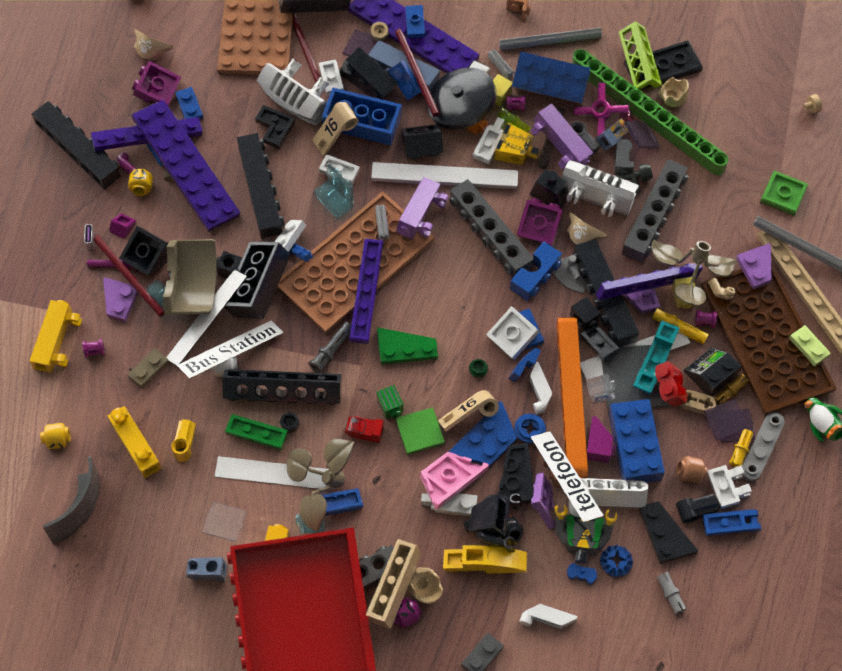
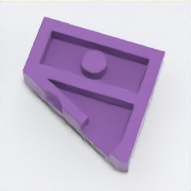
M104 277L108 318L126 322L138 292L130 284Z

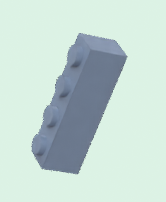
M380 40L368 54L389 75L388 70L403 60L413 73L404 52ZM415 58L430 91L433 85L440 79V70Z

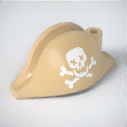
M137 29L134 31L137 38L134 48H136L139 56L148 61L157 60L166 51L174 48L169 44L148 37Z
M570 212L571 224L566 231L575 244L593 239L600 241L610 237L583 222Z

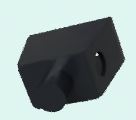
M549 170L543 171L530 192L531 196L543 201L546 205L550 203L560 206V209L567 202V195L569 194L567 181L559 177L555 171Z

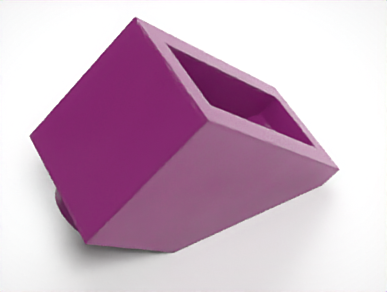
M592 416L586 451L587 460L609 463L610 457L615 455L616 445H612L613 437L596 416Z

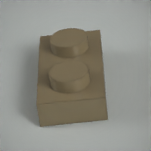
M154 348L127 375L143 389L169 363V359Z

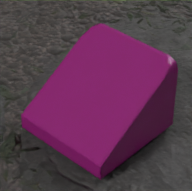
M120 213L111 220L109 232L125 239L135 225L136 220Z

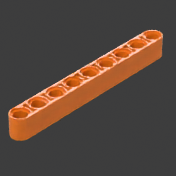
M557 318L565 456L579 478H587L588 467L577 318Z

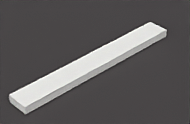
M373 162L371 181L420 184L423 177H426L440 185L457 186L469 179L474 187L517 189L518 170Z

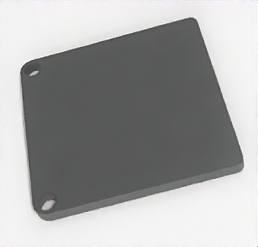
M651 345L619 347L620 352L605 362L602 361L605 395L609 396V398H606L608 410L610 405L614 403L650 399L651 408L673 407L662 399L658 380L651 394L633 387Z

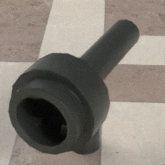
M646 163L638 165L639 171L616 176L627 181L631 180L632 183L639 185L638 178H641L642 183L653 179L650 164L646 165ZM640 185L635 192L636 194L641 192Z

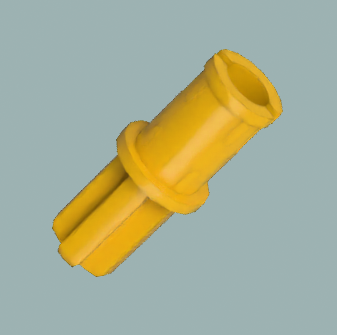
M748 429L742 431L738 444L734 445L735 450L729 462L731 466L735 468L742 466L746 453H749L748 447L753 436L752 431Z

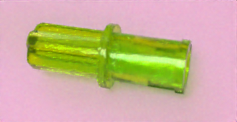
M504 107L501 108L502 111L498 112L497 117L529 133L530 126L521 121L518 115L515 116Z

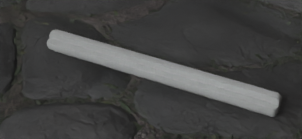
M598 27L499 40L500 50L601 38L602 30Z
M760 216L756 217L753 226L842 272V259Z

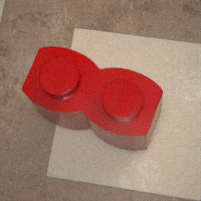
M669 361L657 365L655 375L660 383L659 392L662 399L673 407L687 403V392L684 386H682L683 375L680 369Z

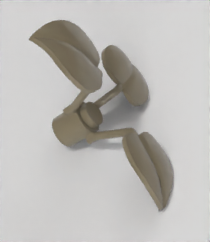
M653 240L651 246L655 259L666 266H675L676 262L682 263L690 255L693 262L697 263L690 286L679 284L675 288L676 296L681 301L692 306H701L706 299L703 289L693 287L700 264L704 263V266L708 267V270L714 275L727 277L732 273L737 262L736 259L709 255L711 246L704 241H698L695 248H691L684 256L676 247L657 242L656 240Z
M333 439L327 443L324 450V460L328 462L326 467L329 470L325 472L309 468L312 463V456L305 449H294L288 455L287 473L291 480L295 482L303 481L308 471L322 475V481L327 485L324 488L313 491L311 496H304L300 503L299 512L301 519L312 530L319 531L327 509L326 500L319 493L333 490L334 487H341L345 483V475L341 471L350 458L355 443L353 441Z

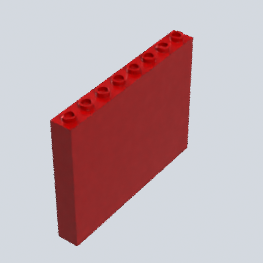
M354 527L230 546L231 552H227L228 565L232 564L233 573H229L231 585H235L236 593L232 594L234 606H238L239 614L235 615L236 626L241 627L242 635H238L239 648H244L245 656L241 657L242 669H247V671H376L369 621L366 616L367 608Z

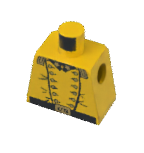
M507 123L495 149L494 159L523 165L527 156L537 159L540 149L532 146L533 136Z

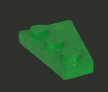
M377 327L381 365L438 359L436 338Z

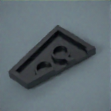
M528 443L508 446L498 495H507V498H510L512 494L516 493L521 497V504L529 503L533 497L534 488Z
M659 501L639 507L659 564L698 553L697 548Z

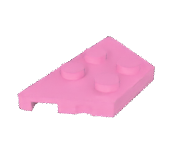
M447 452L421 471L420 478L435 509L438 510L488 471L489 465L484 462L483 465L471 462L472 459L460 457L457 454Z

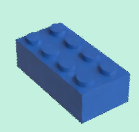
M520 51L512 87L583 104L591 68Z
M332 88L322 114V125L335 104L347 102L357 117L358 124L351 130L342 131V134L392 146L402 117L401 104Z
M650 399L611 404L608 415L614 445H616L621 480H636L645 483L662 481L665 471Z

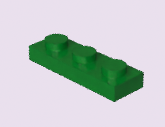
M232 414L225 433L282 451L288 430Z

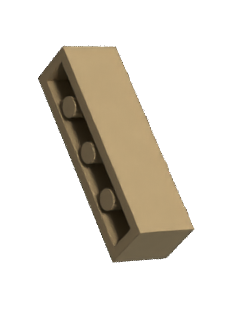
M397 539L366 613V616L372 623L391 629L422 554L417 545Z

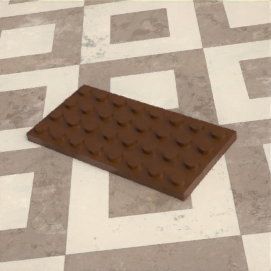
M772 263L771 282L756 289L751 287L742 269L732 272L727 277H716L722 288H734L735 294L729 300L716 297L708 284L709 280L701 282L700 286L705 292L712 310L717 313L719 325L738 363L742 366L741 369L745 377L748 378L749 385L765 416L769 413L806 402L812 397L818 398L836 391L837 388L823 361L814 367L789 339L790 335L802 328L804 324Z

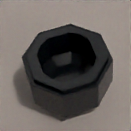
M290 412L282 415L280 419L281 428L288 430V433L297 431L300 424L297 415Z

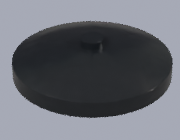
M461 68L454 70L440 78L430 90L439 115L433 117L426 103L427 111L432 120L442 128L457 130L470 127L481 121L493 108L497 97L496 86L490 75L481 69Z

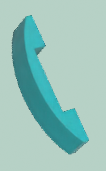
M661 321L652 345L633 384L634 388L649 394L652 393L657 382L655 368L657 365L666 362L679 327Z

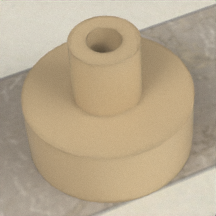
M383 22L374 23L371 26L372 37L377 41L386 39L388 36L387 25Z
M817 94L808 96L807 103L803 104L804 110H810L811 113L821 111L822 102Z

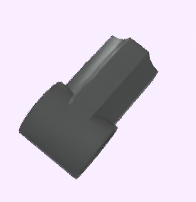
M573 122L571 127L575 132L579 133V137L593 152L592 157L601 146L586 131V125L583 122Z

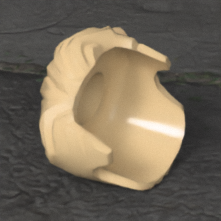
M671 77L661 86L658 94L666 105L670 107L682 106L688 99L689 83L685 79L677 80Z
M416 568L408 585L409 595L422 603L436 602V600L440 599L443 592L439 576L433 569Z

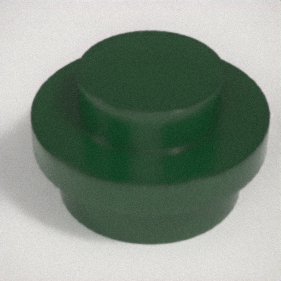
M475 359L469 365V372L473 377H484L488 372V365L482 359Z

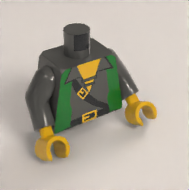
M557 505L554 508L558 516L556 518V534L560 542L566 546L567 552L575 553L576 563L586 564L588 555H595L596 551L601 550L610 540L614 527L612 523L617 519V512L615 517L610 519L607 516L609 512L607 510L605 513L606 522H604V518H595L583 522L581 517L567 514L568 510L565 505L562 513L558 512Z

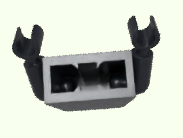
M515 493L510 498H507V495H488L483 501L472 507L470 519L464 522L465 530L475 535L479 541L498 547L503 545L508 552H515L514 547L508 545L517 544L516 540L513 537H507L504 540L502 537L506 536L510 504L515 510L522 508L520 495Z

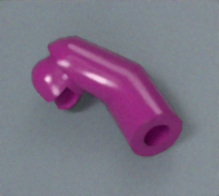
M121 152L120 155H117L116 160L120 167L130 175L137 168L127 161L129 155L126 152Z

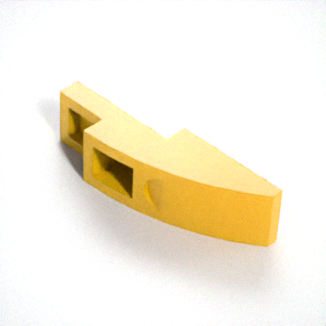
M467 545L463 546V549L444 550L443 569L445 572L485 571L486 574L527 573V552L515 549V552L510 553L503 547Z

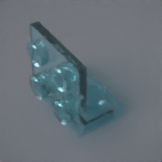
M328 164V181L313 192L321 203L338 218L354 207V187L349 180H345L342 177L338 168Z

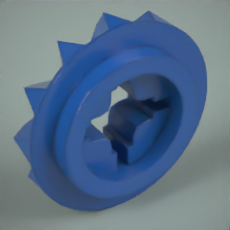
M524 414L515 422L514 430L520 441L529 444L534 443L531 438L532 436L546 432V426L539 416ZM530 423H532V429H534L535 431H532L530 435H528L527 429L524 428H528Z
M617 544L615 546H608L602 552L600 563L602 569L607 574L621 577L631 570L633 559L632 554L626 547H621ZM616 554H618L619 559L622 560L619 562L617 568L615 561H611V559H614Z

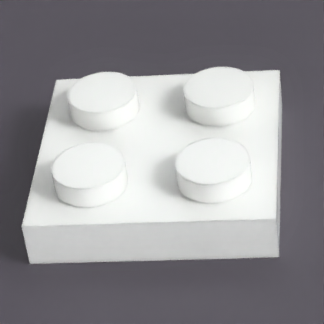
M511 306L486 335L515 360L540 331Z

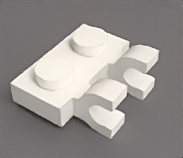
M724 465L707 471L708 479L720 509L740 504L739 497L745 498L750 496L752 490L749 484L735 488L732 481L743 478L744 470L742 466L728 470L727 466Z

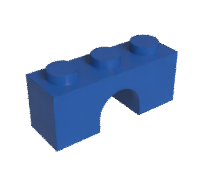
M543 242L533 253V264L539 270L529 272L521 268L510 281V290L526 301H529L531 297H535L540 291V286L550 280L553 270L557 271L562 265V253L546 242Z

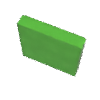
M774 171L760 202L795 216L808 184Z
M433 407L396 418L407 455L445 445Z

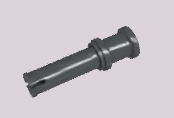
M344 322L328 344L318 350L316 357L308 362L312 370L317 373L324 371L323 368L328 362L333 360V354L349 336L351 324Z

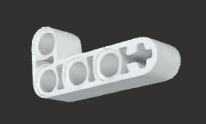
M580 478L597 506L639 508L646 505L648 484L643 481ZM568 498L569 512L573 516L580 517Z

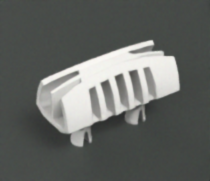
M292 59L284 71L279 70L272 64H266L257 79V82L266 94L289 113L308 123L317 125L322 120V114L327 104L319 96L329 83L323 81L320 77L312 89L308 90L292 78L302 66L295 59Z
M571 160L565 166L562 179L568 183V202L573 197L575 198L573 204H576L578 199L588 201L603 207L601 210L603 215L609 210L608 217L612 216L613 211L628 216L634 203L635 192L639 187L635 183Z

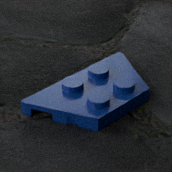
M501 401L498 403L499 409L495 415L490 417L484 416L449 452L460 457L470 458L473 463L478 462L483 465V462L487 463L491 467L507 451L508 446L513 445L517 441L503 403Z

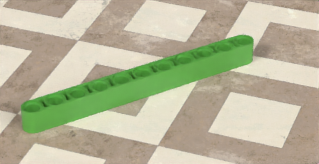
M578 49L573 53L572 64L591 68L588 80L591 84L598 88V83H605L606 95L620 105H628L630 113L712 174L722 175L725 172L729 158L723 151L586 50Z

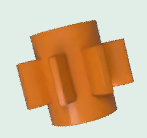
M484 117L478 123L467 127V131H471L474 135L480 132L484 133V127H487L488 121H485Z

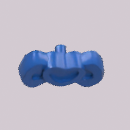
M572 563L567 568V576L570 580L577 578L580 581L585 580L589 585H592L597 579V572L594 568L583 567Z

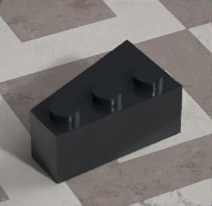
M360 46L345 59L339 70L342 77L370 97L384 100L398 84Z

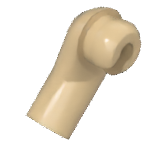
M716 278L708 281L716 297L729 300L734 296V288H722Z

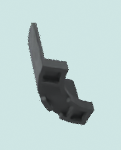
M91 456L88 457V473L78 475V492L71 507L59 518L43 525L52 544L74 534L76 529L84 522H87L94 511L100 491V478Z

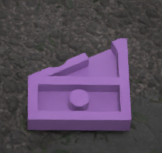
M770 243L737 255L736 260L753 289L771 282Z
M654 288L623 295L641 314L656 311L657 308L660 309Z
M544 472L536 474L531 503L549 529L556 527V521L550 515V511L554 510L552 485Z

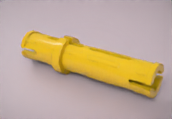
M659 308L656 309L652 317L653 320L660 323L665 321L679 327L678 332L704 345L709 335L681 321L676 315L672 316Z

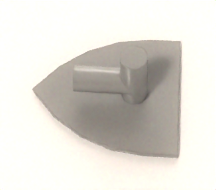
M570 255L561 259L562 265L557 271L553 270V274L564 286L583 294L586 289V281L581 279L580 268L578 264H575L576 256Z

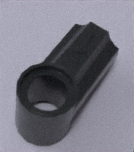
M713 494L697 499L685 498L675 504L683 524L696 521L704 514H712L719 511L717 498Z

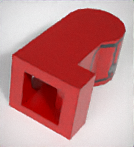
M350 416L348 417L345 434L350 437L380 443L384 423L381 419L371 420Z

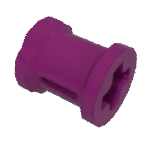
M507 96L506 112L510 110L525 112V96L521 98Z
M696 310L695 326L703 325L715 328L717 313L715 311L706 313Z
M102 338L94 342H82L85 358H89L91 355H105Z

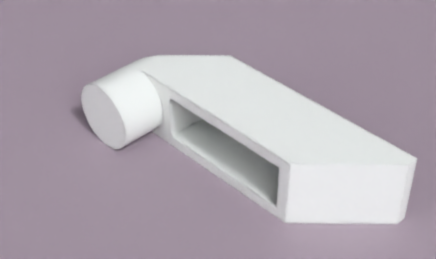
M536 362L529 381L539 401L533 403V408L536 414H540L546 411L552 398V391L539 362Z
M539 604L523 612L519 623L531 626L532 621L535 620L562 629L576 622L578 616Z

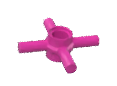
M598 83V100L593 103L592 107L574 108L575 115L593 114L598 119V135L605 131V120L609 118L611 113L629 112L628 105L610 106L605 101V83ZM600 107H606L603 113H597Z

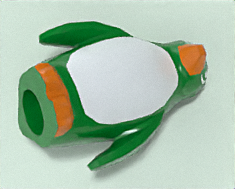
M814 397L808 399L805 402V408L809 412L810 425L815 437L821 442L824 441L822 434L831 441L841 439L842 420L838 414L842 415V410L837 406L822 403Z

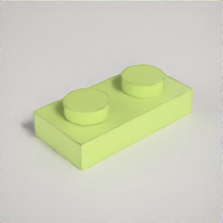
M805 325L789 337L814 367L831 354Z

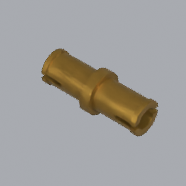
M739 374L730 384L727 383L724 389L713 397L716 402L720 398L722 399L716 404L718 407L721 408L732 397L735 398L738 392L745 385L749 384L748 378L740 382L745 375Z

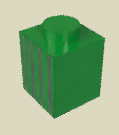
M395 385L376 392L377 401L385 419L390 417L396 418L404 412V404Z

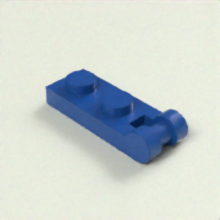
M758 510L704 514L702 520L705 536L759 532L762 529L761 524L757 520V517H759ZM745 519H749L750 523L746 524Z

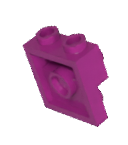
M149 61L147 66H142L138 74L141 78L140 80H135L131 89L134 90L133 96L147 103L150 100L155 103L164 100L168 105L181 76Z
M532 198V200H527L517 236L540 243L546 242L553 246L563 209H560L559 205L553 203L549 205L542 204L543 201Z

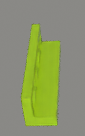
M635 21L619 31L633 85L639 90L649 84L658 88L662 84L646 29ZM632 31L630 40H626L625 34ZM632 45H636L634 55L630 54ZM639 59L641 63L638 69H635L634 64ZM642 73L645 76V80L639 83L638 79Z

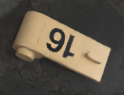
M338 102L334 105L333 110L313 138V142L322 156H326L342 131L351 130L358 124V119L347 102Z
M481 390L438 421L445 431H448L476 410H479L487 417L495 415L499 409V404L488 391Z

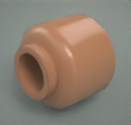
M685 456L677 463L676 474L684 482L698 484L707 476V467H705L704 461L700 458Z

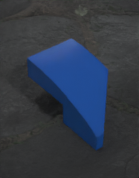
M535 348L530 351L513 369L508 379L515 382L520 377L525 366L531 368L535 364L541 350Z

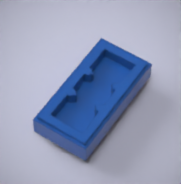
M423 5L405 6L407 37H425Z
M358 488L322 495L327 503L325 516L363 509V502Z

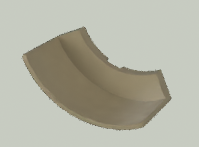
M170 240L167 245V271L171 272V280L166 282L163 295L165 315L210 314L216 290L217 259L215 240Z

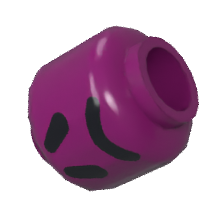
M403 598L394 619V625L399 624L400 627L406 628L419 621L421 610L415 599Z

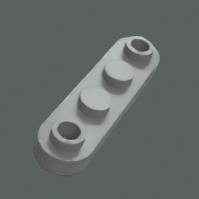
M772 412L765 417L742 466L744 470L743 479L748 482H754L759 479L784 426V418L779 413ZM772 419L777 420L778 423H773ZM749 468H753L755 472L749 471Z

